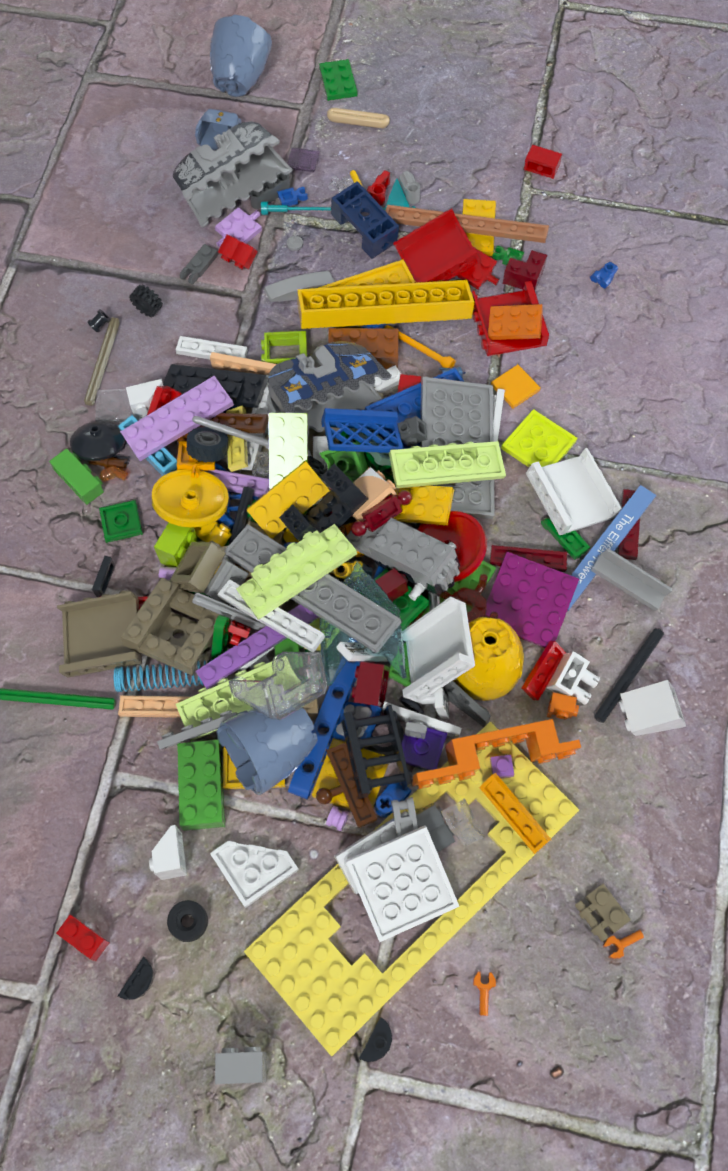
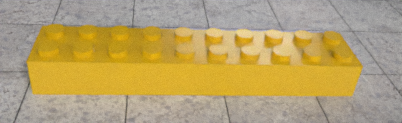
M467 280L297 289V307L301 329L472 319L474 307L473 296Z

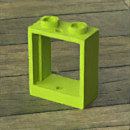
M306 331L264 333V340H261V348L265 354H261V360L263 362L279 364L283 361L294 359H270V346L299 345L300 354L304 353L307 357Z

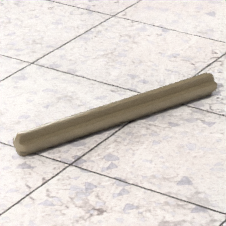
M112 317L108 324L84 398L86 405L93 406L120 324L118 318Z

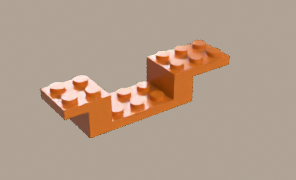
M553 719L452 739L445 745L449 766L416 773L412 777V787L418 786L419 789L431 787L434 782L443 785L451 783L455 778H459V781L470 779L480 769L476 752L485 750L489 745H492L493 748L505 746V743L510 741L513 744H517L526 740L531 762L538 761V764H543L556 759V757L558 760H562L575 755V751L581 748L580 740L559 743Z

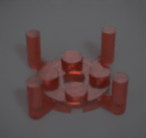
M485 574L480 575L479 583L475 590L463 587L453 594L445 591L440 595L445 600L453 597L465 604H469L472 610L467 612L468 623L481 617L498 618L497 612H491L490 617L486 615L487 601L481 595L486 587L488 578Z

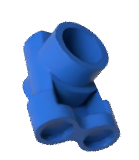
M612 262L606 263L604 267L599 271L596 270L590 276L591 281L598 283L604 289L607 288L618 271V266Z

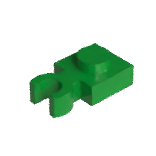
M496 246L492 258L495 260L502 259V264L507 265L510 258L522 261L524 252L510 247L504 250L503 247Z

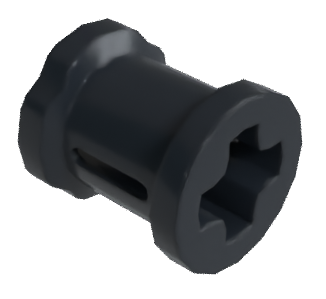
M101 309L97 311L98 314L92 320L87 321L89 326L97 333L101 331L100 328L106 322L109 323L111 321L108 315Z

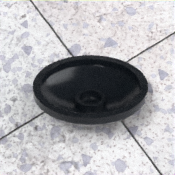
M107 421L86 423L79 427L70 439L72 452L79 458L88 461H101L111 458L119 453L125 444V438L121 434L118 425Z

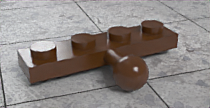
M346 743L326 750L340 785L332 789H319L316 793L317 801L320 804L326 805L331 802L334 796L343 793L357 828L377 821V816L369 797L361 799L358 797Z

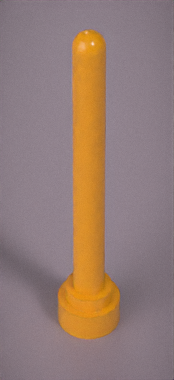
M390 325L384 327V329H395ZM398 331V339L438 361L442 368L454 367L456 363L454 358L450 356L443 357Z

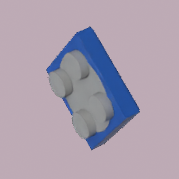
M347 702L343 713L352 711L353 718L361 719L379 716L382 709L379 706ZM340 717L332 738L346 742ZM375 725L358 727V730H356L357 736L361 739L370 738Z

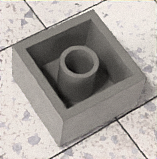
M245 1047V1052L239 1053L238 1048H222V1053H215V1084L266 1082V1052H261V1047Z

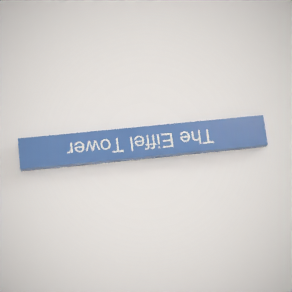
M640 485L571 576L579 578V582L568 611L597 575L591 571V568L598 555L607 548L613 552L617 549L655 499L656 495Z

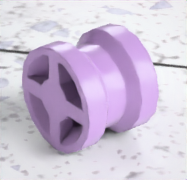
M334 805L328 815L326 825L329 827L334 826L341 832L347 822L349 812L346 810L341 811Z

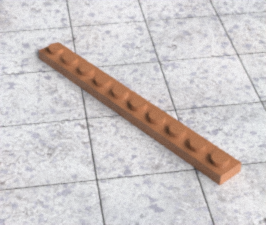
M387 205L385 210L397 224L419 227L443 213ZM454 213L465 233L546 243L549 225Z

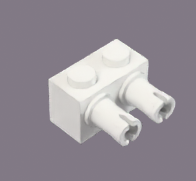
M572 651L563 656L546 688L554 693L576 697L578 701L586 705L589 701L588 698H591V694L577 685L582 680L592 688H595L598 684L596 681H599L600 677L586 669L590 663L588 660Z

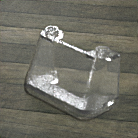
M282 652L273 659L272 669L274 674L262 681L235 677L228 681L234 697L273 720L284 719L322 696L327 689V680L320 652Z

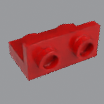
M157 386L147 415L181 396L182 393L168 386Z

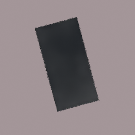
M104 556L92 587V591L98 598L105 594L115 568V564L110 556Z

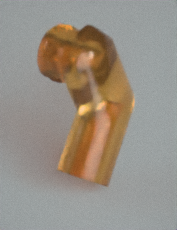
M111 466L100 472V478L102 481H109L116 477L125 481L128 473Z

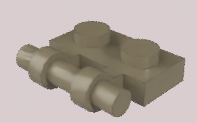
M604 884L585 897L591 905L586 907L582 900L575 904V907L580 912V917L587 921L592 928L591 932L594 936L597 935L602 942L609 938L604 931L606 927L613 934L631 921ZM594 910L603 920L600 924L591 914Z

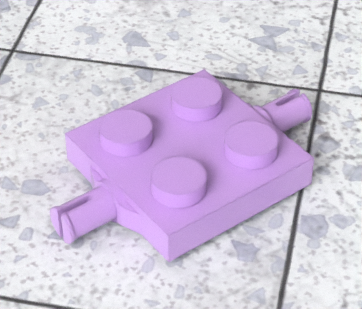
M239 207L215 226V230L222 236V239L216 242L217 246L220 248L226 234L244 243L249 242L262 231V226L255 221L260 216V212L255 210L251 215H248Z

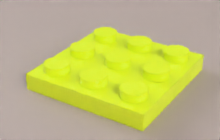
M533 409L502 444L501 449L527 467H530L535 462H539L541 467L560 462L577 442V437Z

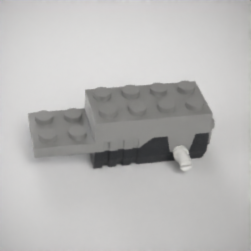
M390 518L387 523L374 532L369 531L367 528L366 533L359 537L355 536L351 530L346 536L356 551L374 559L376 564L383 569L391 571L395 568L399 573H403L409 582L415 584L414 589L409 594V597L414 601L424 590L439 597L442 592L454 586L455 581L453 578L460 573V563L455 552L456 545L449 542V544H445L393 518Z

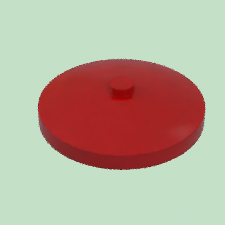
M450 511L448 525L422 524L418 528V531L445 544L452 542L456 545L455 552L460 563V573L453 578L455 582L471 575L480 566L487 550L486 534L480 523L467 513Z

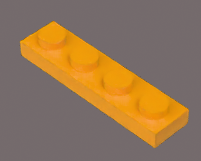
M496 773L492 774L479 787L534 854L552 840Z

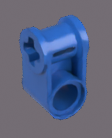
M401 782L387 785L376 800L375 811L377 815L387 818L393 813L391 801H405L412 790L410 788L403 790ZM389 804L388 808H381V805Z

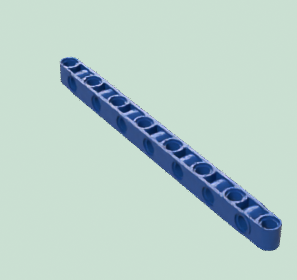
M378 566L374 579L378 575H380L385 570V568L383 569ZM349 637L348 642H357V643H359L358 641H356V640L353 639L352 637ZM342 655L314 723V729L311 731L312 734H317L318 741L309 755L305 757L304 761L295 770L288 793L307 800L309 799L326 758V750L330 747L340 717L357 680L355 678V670L357 666H360V661L350 662ZM336 692H342L344 694L340 698H336L333 696ZM321 728L329 729V732L324 735L320 734L318 731ZM308 764L314 766L311 772H305L303 768Z

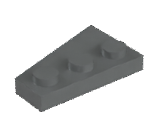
M451 681L442 687L449 702L481 726L485 727L491 717L489 711L476 703L457 684Z

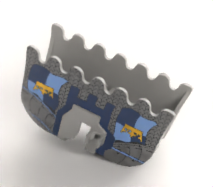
M336 341L321 345L308 358L303 353L297 355L294 359L283 361L272 368L268 377V415L269 412L308 413V429L312 428L317 432H322L325 429L321 424L325 408L364 410L366 406L382 400L381 396L373 388L375 377L389 380L392 375L366 348L359 344Z

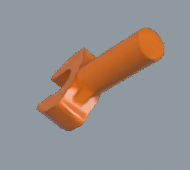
M641 930L622 939H617L613 935L606 939L603 947L610 946L611 944L615 945L617 951L609 955V958L619 959L624 956L623 951L625 947L643 939L644 935Z
M479 971L473 979V986H476L480 991L479 1015L488 1016L489 990L496 986V980L492 972L488 974V983L482 984L480 980L481 972Z

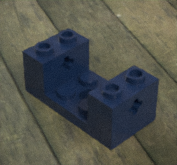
M358 181L331 198V215L340 225L349 221L362 235L361 248L371 259L398 241L399 225ZM366 212L369 213V215L363 216L361 215V213Z

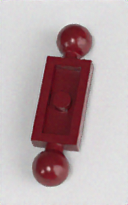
M407 490L400 491L397 497L391 494L363 513L364 521L354 522L351 528L352 533L360 537L366 533L367 528L369 531L374 532L387 523L390 518L402 512L400 505L406 506L410 504L412 494Z

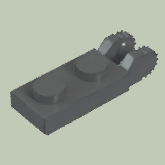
M203 244L186 267L181 270L180 278L184 280L189 276L188 282L194 284L216 259L218 250Z

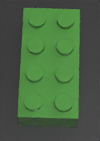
M219 740L177 743L180 827L183 831L225 827L222 746Z

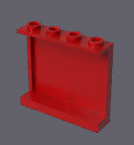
M452 208L393 243L414 278V283L448 281L481 262L477 251L473 248Z

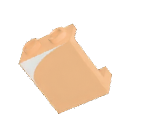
M371 467L353 482L368 498L352 515L357 521L363 522L362 514L381 502L387 495L393 494L397 497L394 491L396 489L395 485L389 479L385 481V476L379 470L375 472Z

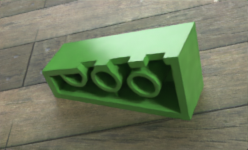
M352 442L355 445L361 444L360 442ZM331 450L320 452L322 459L328 465V469L335 464L352 482L368 470L364 452Z

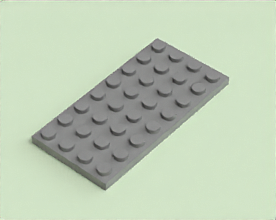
M422 377L421 420L426 423L428 440L420 442V447H429L430 445L446 446L450 443L459 445L466 442H494L493 385ZM494 480L427 485L453 487L454 495L450 511H460L478 518L493 519L495 516Z

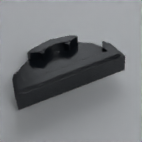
M144 956L119 992L118 997L125 1000H135L144 996L150 989L154 971L151 963Z
M381 1016L359 1058L360 1060L374 1062L383 1058L390 1050L392 1032L388 1023Z

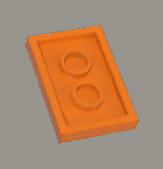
M542 304L492 306L488 328L489 339L540 338L543 315Z

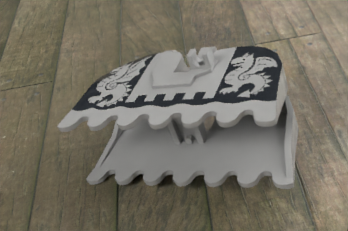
M251 121L235 125L226 132H223L222 135L218 134L213 137L218 150L213 151L209 145L198 146L176 166L172 176L180 187L185 200L197 217L201 227L208 224L209 217H220L223 208L233 209L236 206V200L241 199L245 201L249 199L251 191H262L265 182L275 183L278 179V174L287 175L293 171L271 147L280 143L279 139L270 134L259 123Z

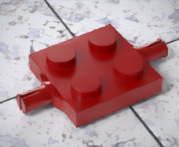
M475 248L481 262L460 273L457 277L467 280L468 284L477 290L487 281L496 286L500 279L491 274L497 261Z

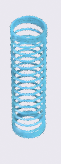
M199 661L197 662V668H198V669L200 668V662H199ZM154 664L152 665V688L149 683L148 665H146V688L143 685V668L141 665L139 666V674L141 681L139 689L136 683L137 672L135 666H133V689L130 686L129 666H127L126 668L128 682L127 690H125L124 688L123 667H115L113 674L114 687L117 693L123 692V690L127 692L129 688L131 691H134L135 688L138 691H140L141 688L147 690L148 686L151 690L154 689V686L157 689H160L161 685L165 689L167 687V684L170 688H172L173 685H175L178 688L180 686V683L183 687L186 686V683L188 684V686L191 687L193 682L195 686H198L199 680L202 686H204V684L202 683L199 676L196 684L194 674L191 678V684H189L187 673H185V684L183 685L181 679V671L178 670L179 682L177 686L175 681V668L172 667L173 680L172 685L170 686L168 680L167 664H165V687L162 682L161 664H159V687H157L156 684V670Z

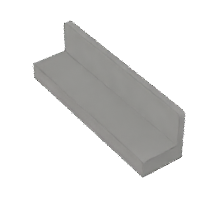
M609 548L598 555L591 568L592 572L654 611L659 609L664 597L673 590Z

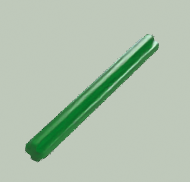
M0 688V700L110 710L115 708L116 703L114 698Z

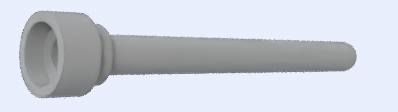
M199 416L192 418V421L196 424L266 446V449H269V438L265 439Z

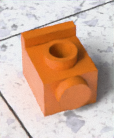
M553 692L549 701L547 717L551 718L552 714L564 720L571 719L572 716L577 717L579 705H576L577 698Z

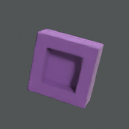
M511 755L490 757L492 774L496 773L500 778L514 777Z

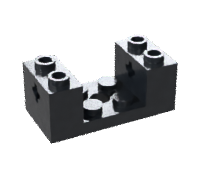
M335 464L321 476L332 490L306 515L292 504L279 517L299 541L303 540V536L308 532L318 531L320 534L333 524L337 528L341 527L368 500L364 493Z

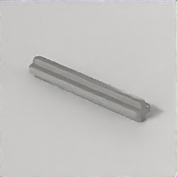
M198 592L194 595L193 604L229 617L258 631L266 627L265 624L239 609Z

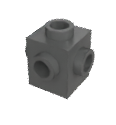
M417 416L397 423L401 442L405 445L415 446L417 443L428 440L426 423Z

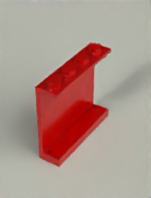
M532 281L524 283L523 291L477 298L475 291H472L474 300L473 320L477 322V333L482 338L481 346L486 351L487 356L547 346L549 332L543 315L540 338L491 340L488 337L490 309L492 306L539 304Z

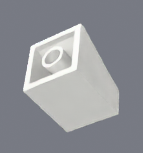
M668 680L620 694L622 700L619 701L622 712H626L627 716L625 720L628 732L631 731L635 736L686 727L676 691Z

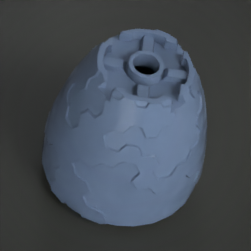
M232 15L231 17L218 19L215 22L211 38L210 67L213 83L221 92L227 91L228 95L232 97L245 95L255 85L265 69L272 47L270 34L248 17Z
M274 703L252 708L221 722L217 729L219 743L223 747L225 746L237 769L236 777L246 790H252L257 795L263 794L291 775L304 761L305 757L309 755L318 741L317 734H312L311 732L314 729L313 722L304 708L298 706L297 703Z

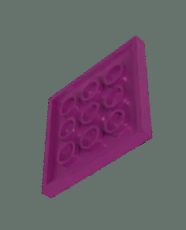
M507 552L481 617L501 619L514 629L520 639L546 648L549 641H556L579 578Z

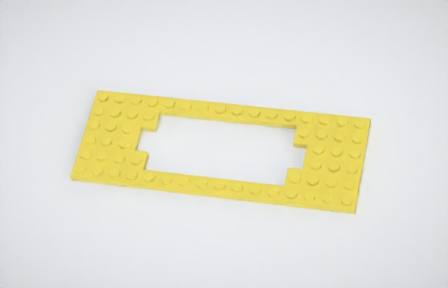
M489 722L477 734L491 732L499 729H497L491 722ZM511 741L505 743V746L493 748L492 745H489L485 750L476 752L480 769L470 779L459 781V778H455L451 783L443 785L434 782L431 787L418 788L410 796L414 800L415 812L431 803L434 804L446 792L463 810L476 799L498 822L487 835L505 854L457 900L459 907L444 913L383 974L365 953L351 966L329 940L341 926L324 907L349 884L338 864L244 951L331 1057L535 855L479 788L492 775L490 757L511 755L514 777L501 778V780L550 838L579 811ZM447 761L441 768L448 767L449 762ZM400 810V813H403L404 811L408 812V810ZM393 813L390 814V815H389L378 827H376L374 830H376L377 828H379V827L382 826L383 824H385V823H387L388 821H390L391 819H393V818H394Z

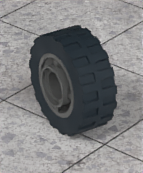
M208 427L193 429L187 435L186 450L188 455L193 459H197V461H220L227 455L228 436L223 432Z

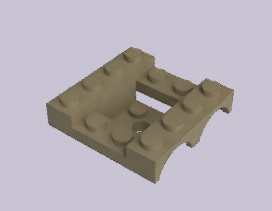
M161 578L122 634V644L193 676L201 654L207 647L211 648L214 624L220 614L193 604V594L181 590L179 584ZM171 608L198 619V623L171 612ZM177 633L184 634L180 639L174 638V635Z

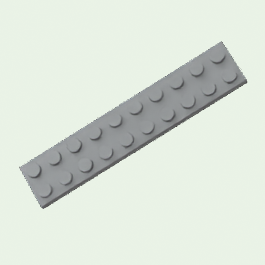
M247 524L224 552L230 560L253 573L257 565H265L274 554H282L286 551V548ZM326 574L291 598L375 653L379 652L402 623L400 618L329 574Z

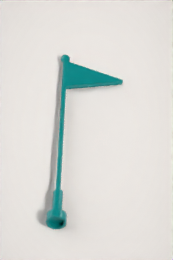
M397 178L386 206L383 208L384 210H386L387 205L410 208ZM261 201V215H268V212H288V210L331 211V207H288L287 205H268V202Z

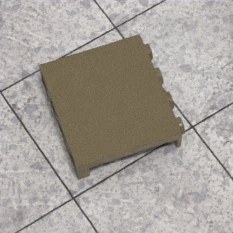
M125 590L115 595L104 594L99 598H84L82 601H67L62 605H57V609L62 611L64 664L59 665L60 674L69 678L113 670L115 667L122 666L124 668L142 664V653L124 646L121 640L122 634L139 611V600L134 593Z

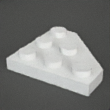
M227 841L210 853L245 908L299 870L288 852L284 850H274Z

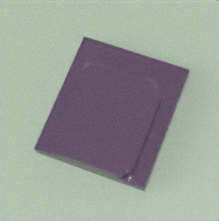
M292 147L287 164L294 170L315 172L320 151Z

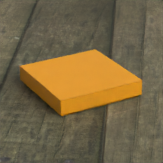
M519 365L514 366L491 382L496 392L498 389L505 390L504 400L512 409L538 393L541 389Z

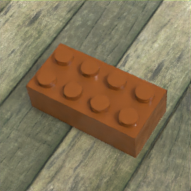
M329 328L328 343L346 341L359 344L366 348L386 370L393 366L398 368V329Z

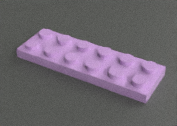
M213 376L120 432L138 460L142 461L200 426L192 421L194 416L210 420L234 404L216 377Z

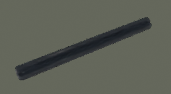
M655 628L598 709L594 715L598 722L604 723L621 699L620 694L626 692L664 636V632L661 629Z

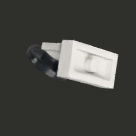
M440 688L419 703L403 696L399 698V701L409 710L422 715L424 711L420 705L435 703V709L441 720L449 719L448 698L443 688Z

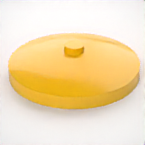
M183 469L170 472L157 480L152 489V506L162 519L171 524L181 527H202L219 520L227 510L228 490L221 480L210 473L199 470V477L196 478L195 473V478H192V470Z

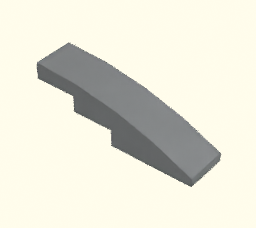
M329 271L315 272L276 282L266 286L264 291L270 302L297 300V289L318 288L335 281Z

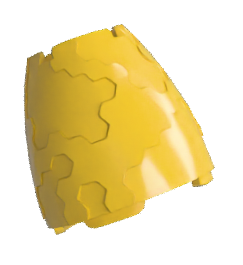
M481 617L470 621L469 629L475 666L454 679L453 682L472 699L483 701L495 700L509 693L521 678L524 663L522 644L514 629L501 619ZM485 637H494L496 643L493 645L487 644L484 640Z

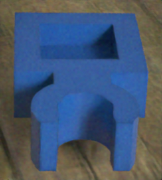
M299 187L296 191L293 188L277 192L281 205L292 206L298 204V200L305 201L308 199L305 187Z

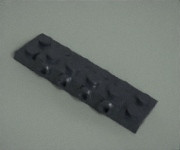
M171 364L163 386L171 387L183 395L215 376L233 401V406L258 408L268 382V377L262 374Z

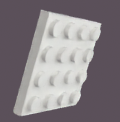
M426 825L346 860L379 942L459 907Z

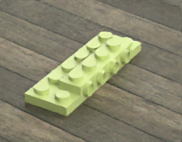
M498 441L483 443L466 442L459 445L450 443L446 446L430 445L423 448L414 446L410 449L390 450L389 452L396 488L504 479L506 476Z
M335 524L320 534L318 531L308 532L303 536V540L297 544L295 542L289 544L286 551L282 554L276 553L265 565H257L253 573H251L253 578L236 588V590L259 620L357 555V551Z
M288 655L267 664L265 662L258 663L253 666L254 670L249 672L246 670L240 671L235 674V678L228 680V678L222 679L217 683V686L211 689L204 687L198 690L199 694L177 703L176 707L184 726L193 725V727L201 725L200 721L211 717L213 720L221 718L220 714L229 710L232 713H240L252 708L280 703L303 693ZM214 730V731H211V732H209V733H206V734H203V735H201V736H198V737H195V738H193V739H190V741L193 742V741H195V740H197V739H199V738H202V737H204V736H206V735H208V734H211V733H213V732H215V731H217V730Z

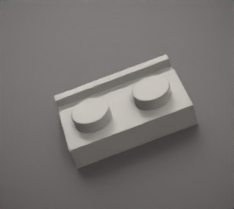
M224 559L204 593L217 601L230 605L220 599L218 593L229 579L241 586L249 573Z

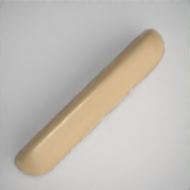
M331 108L327 111L328 119L336 123L383 129L390 122L389 117L385 114L341 108Z

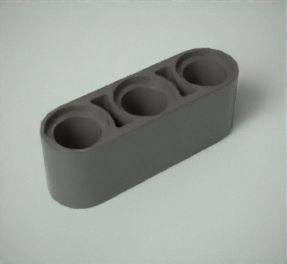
M280 173L277 175L278 179L275 183L265 182L262 191H251L249 193L251 206L254 209H261V201H266L269 204L278 198V191L290 188L289 174L284 175Z

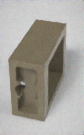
M213 541L191 542L170 581L179 584V588L184 591L204 593L226 553L220 549L221 546Z

